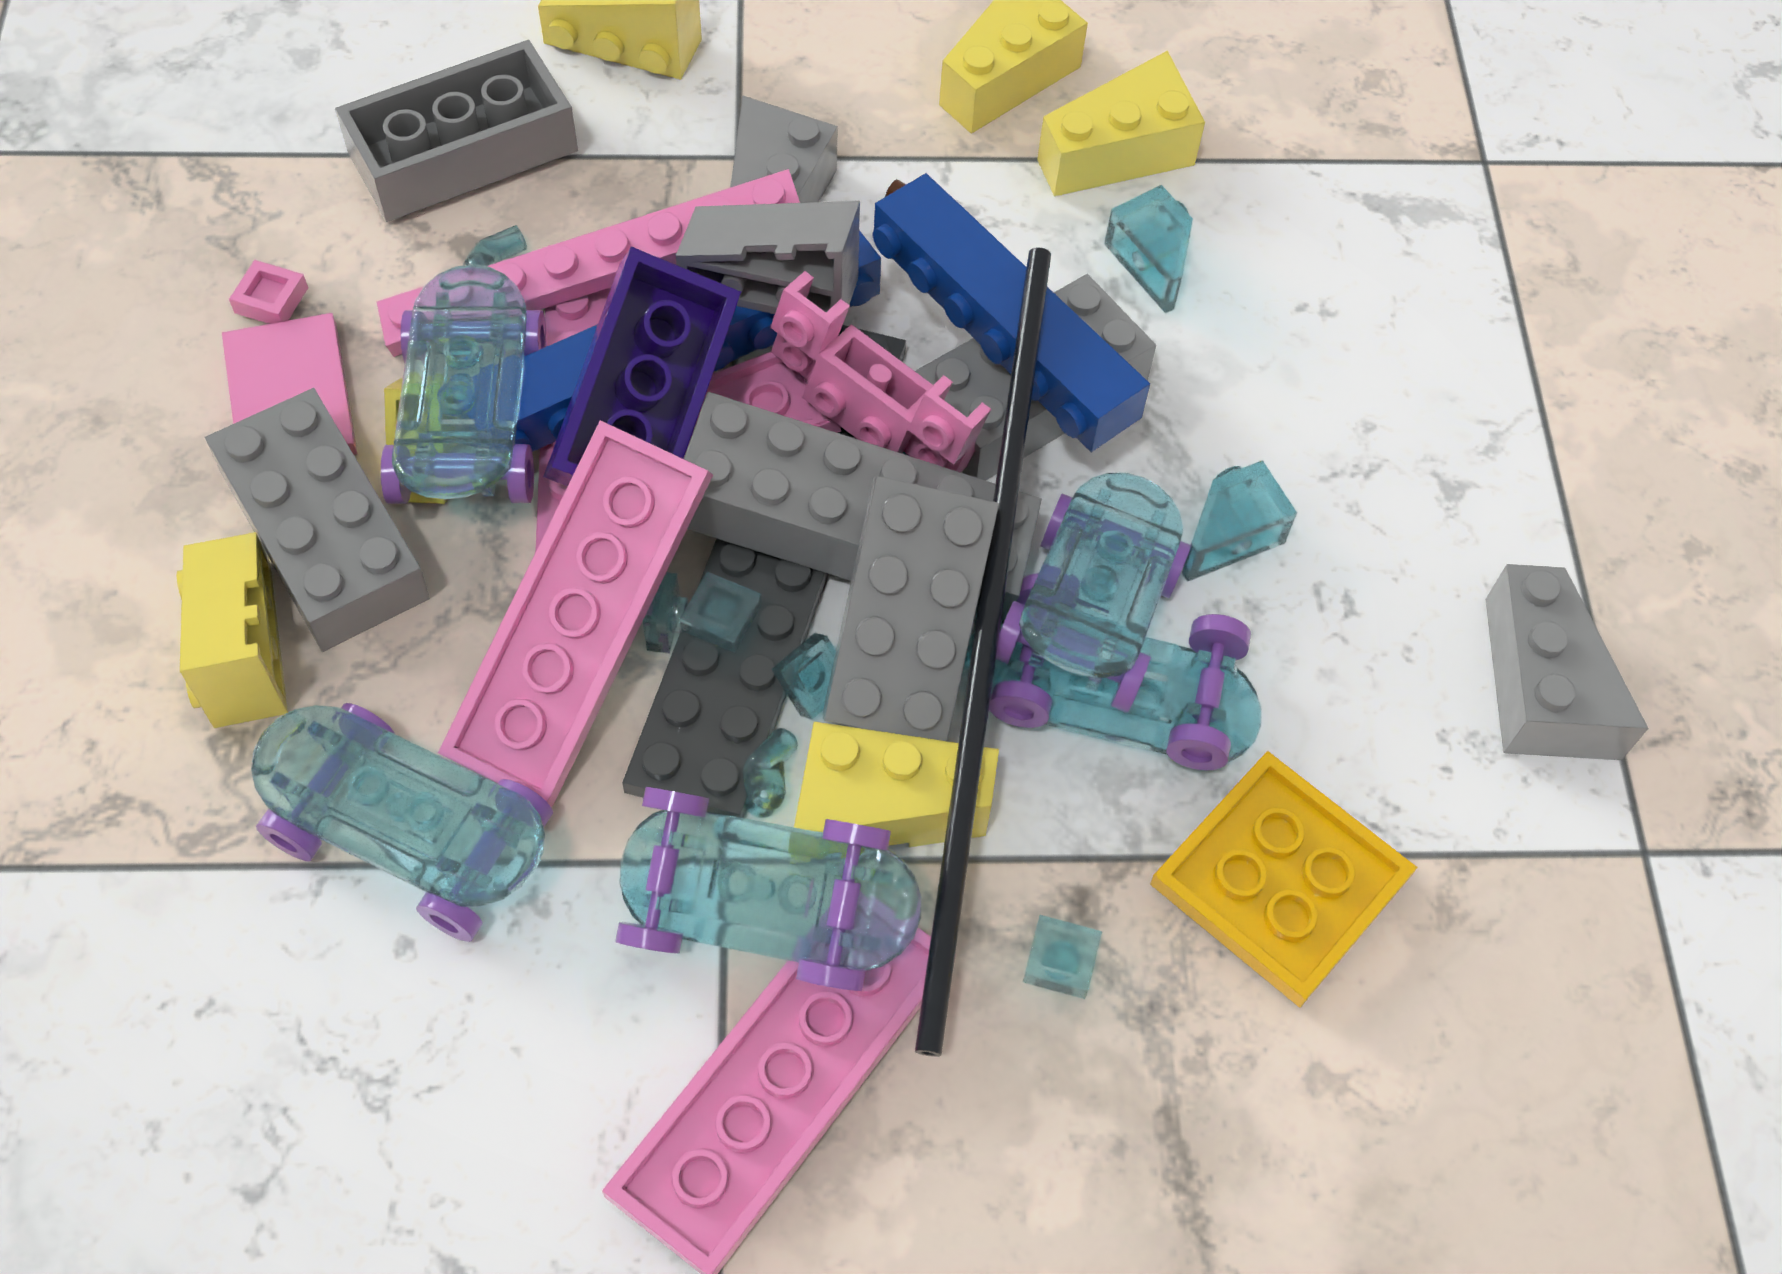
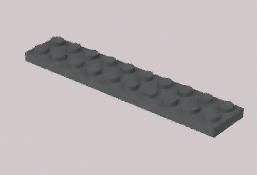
M842 325L839 335L849 326ZM859 329L900 361H903L906 340ZM842 427L841 432H838L839 434L855 438ZM716 538L623 779L624 793L643 798L645 787L709 798L707 816L742 824L828 573Z

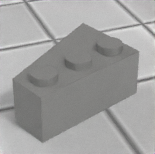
M742 96L730 188L789 169L800 203L819 202L837 171L838 126Z
M1506 564L1485 599L1503 753L1623 760L1649 728L1566 568Z

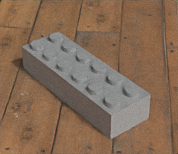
M708 391L684 460L702 467L713 474L687 529L850 581L874 477L881 476L993 501L995 483ZM1020 491L1018 494L1000 628L1006 619L1013 601H1017L1020 594L1042 498ZM978 598V602H977V607H976V611H975L974 620H976V617H977V610H978L979 598Z

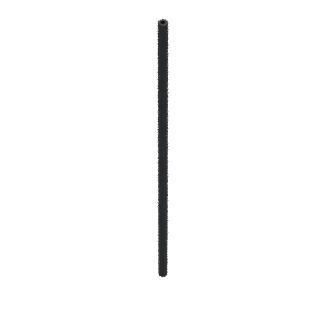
M1040 247L1032 248L1028 253L993 501L998 502L999 506L980 589L915 1045V1053L926 1056L939 1057L942 1055L1051 261L1050 251Z

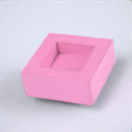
M254 260L229 298L235 314L268 324L288 321L308 290V285L304 274Z

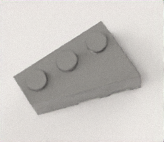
M860 201L696 206L677 251L676 265L741 291L737 306L771 314L776 313L783 290L806 271L814 277L807 299L827 312L840 299L850 304L858 281Z

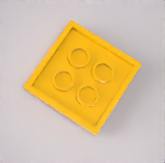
M1267 751L1155 872L1150 885L1301 1008L1410 879L1418 867Z

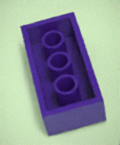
M631 246L619 264L543 477L568 486L600 420L683 459L741 291Z

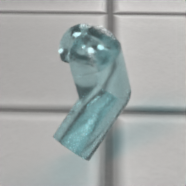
M514 225L478 241L463 263L464 273L495 264L527 250L525 239L518 226Z
M775 729L747 758L744 764L743 781L747 793L745 808L755 817L766 818L771 816L775 809L779 808L784 801L786 795L784 763L798 748L795 735L786 729Z

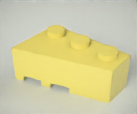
M541 0L538 5L544 44L680 80L702 40L699 0Z
M993 0L943 59L939 105L971 134L1080 68L1088 22L1062 0Z
M1167 50L1043 116L1037 161L1054 196L1194 166L1205 121Z
M257 533L183 545V570L177 571L176 574L178 590L182 600L180 673L186 681L187 693L194 709L201 707L213 728L288 714L271 563Z
M814 722L792 834L793 865L812 862V857L847 852L848 844L822 839L826 819L891 831L889 846L908 843L909 847L945 842L958 743ZM988 747L983 749L971 838L986 836L992 806L999 749ZM861 846L860 855L871 853V848Z

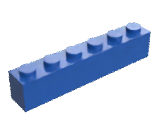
M927 173L876 202L872 236L879 252L887 259L892 258L909 275L913 285L920 292L928 293L945 310L947 317L956 327L964 328L981 345L983 352L990 361L995 364H1001L1011 374L1026 266ZM1047 287L1031 400H1038L1056 418L1058 425L1066 435L1071 438H1077L1092 453L1142 418L1150 383Z

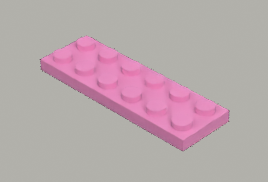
M599 421L438 751L439 754L496 783L501 779L518 782L536 792L553 807L713 477L712 473L610 424Z
M861 887L853 930L846 929L840 964L866 970L862 991L827 987L796 979L800 958L827 961L833 927L826 925L828 910L602 1190L604 1197L700 1274H718L921 1008L931 936Z

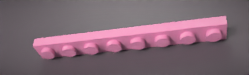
M789 169L377 301L385 345L393 357L402 354L401 319L405 310H424L428 320L429 333H453L454 327H488L522 316L524 310H541L610 288L619 264L631 246L676 265L677 251L696 206L800 203Z

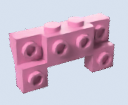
M806 271L799 275L783 290L770 328L777 332L771 353L782 360L790 369L798 372L808 380L802 398L813 405L819 413L829 417L858 440L898 453L905 452L911 457L962 472L975 452L976 439L991 408L982 402L966 417L944 401L953 383L946 376L943 375L934 385L852 324L839 335L850 305L840 299L827 312L823 311L807 299L814 277Z

